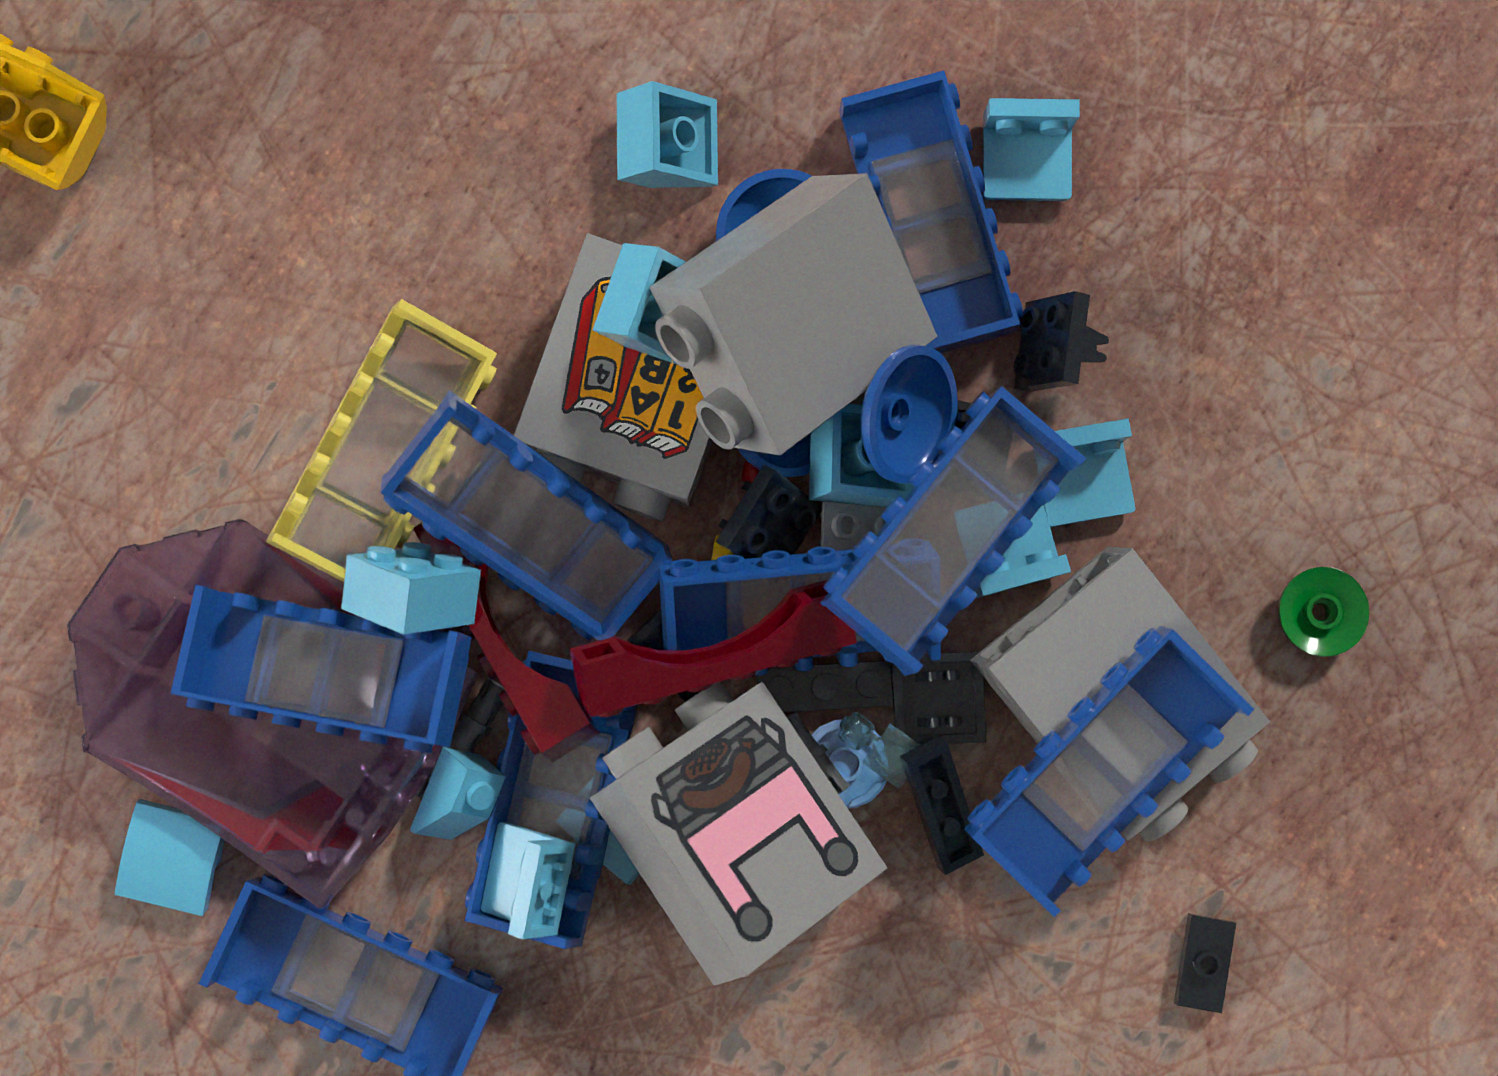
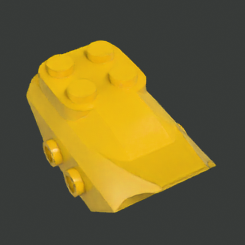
M0 34V166L57 191L69 188L83 177L104 136L107 126L105 96L51 65L53 59L45 53L30 46H27L25 52L12 47L14 44L12 40Z

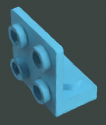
M989 99L983 113V177L985 182L983 198L985 200L1068 201L1071 198L1072 129L1080 117V99Z
M1129 418L1055 431L1086 459L1082 465L1066 474L1058 485L1061 488L1058 494L1049 503L1044 504L1050 527L1134 512L1136 508L1123 442L1132 436ZM1033 448L1037 475H1039L1049 461Z
M1021 493V494H1018V495H1014V496H1015L1017 499H1020V497H1021L1024 493ZM995 501L956 511L953 515L967 564L1008 514ZM1044 505L1040 507L1030 520L1033 525L1023 537L1014 540L1002 555L1005 558L1002 565L994 573L987 575L974 591L977 594L976 598L1071 572L1066 554L1058 556Z
M509 822L498 823L481 910L510 921L508 934L514 937L531 939L556 936L575 844Z

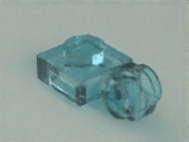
M853 712L850 717L845 716L839 724L841 730L838 733V737L846 745L858 751L863 745L869 746L871 749L865 756L862 764L900 789L907 780L900 755L920 746V744L890 723L880 737L873 733L876 728L875 725L863 715Z

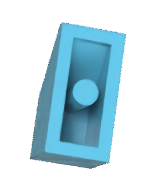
M443 747L410 830L418 835L450 840L456 838L490 817L506 776L481 754Z

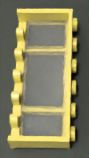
M401 299L389 312L265 543L277 547L343 582L345 580L347 555L367 553V548L370 546H384L393 549L397 546L402 549L403 544L408 541L414 529V524L409 522L412 514L409 512L401 514L384 501V495L380 493L382 476L389 471L436 411L448 390L476 409V406L472 405L471 402L478 389L485 391L492 381L497 368L491 364L497 353L405 300ZM448 421L408 472L407 476L433 493L435 485L430 483V480L437 467L444 469L450 461L456 448L450 442L459 427Z

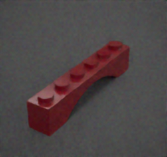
M464 506L460 512L475 521L471 513ZM422 522L416 525L413 529L420 543L431 546V552L460 556L463 558L462 564L481 570L474 624L459 627L464 635L472 637L471 641L476 639L483 652L477 655V658L491 679L496 676L499 678L505 689L499 693V697L512 717L519 714L527 728L521 731V735L531 752L535 756L541 752L553 763L598 735L600 732L578 695L567 684L547 678L524 665L514 656L503 641L493 619L488 596L489 566L485 563L482 566L472 563L461 553L460 546L448 538H445V540L435 538L425 530Z
M827 579L790 589L780 603L757 624L733 638L708 647L685 651L655 650L631 644L617 637H611L570 648L579 699L590 717H610L622 712L623 708L640 703L657 704L665 701L669 695L684 691L700 692L710 688L712 683L730 678L735 680L747 679L754 676L756 671L774 666L780 668L790 667L797 664L799 659L817 654L823 656L836 654L842 650V647L857 643L856 633L826 606L823 607L820 604L828 594L823 589V586L828 581ZM849 595L846 601L851 604V598Z

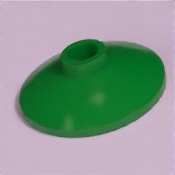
M1315 567L1297 574L1284 588L1278 608L1281 627L1290 642L1305 653L1322 657L1339 655L1354 647L1367 629L1370 614L1368 599L1361 585L1348 573L1332 567ZM1316 604L1322 605L1326 612L1325 617L1321 621L1315 619L1312 614L1313 607Z

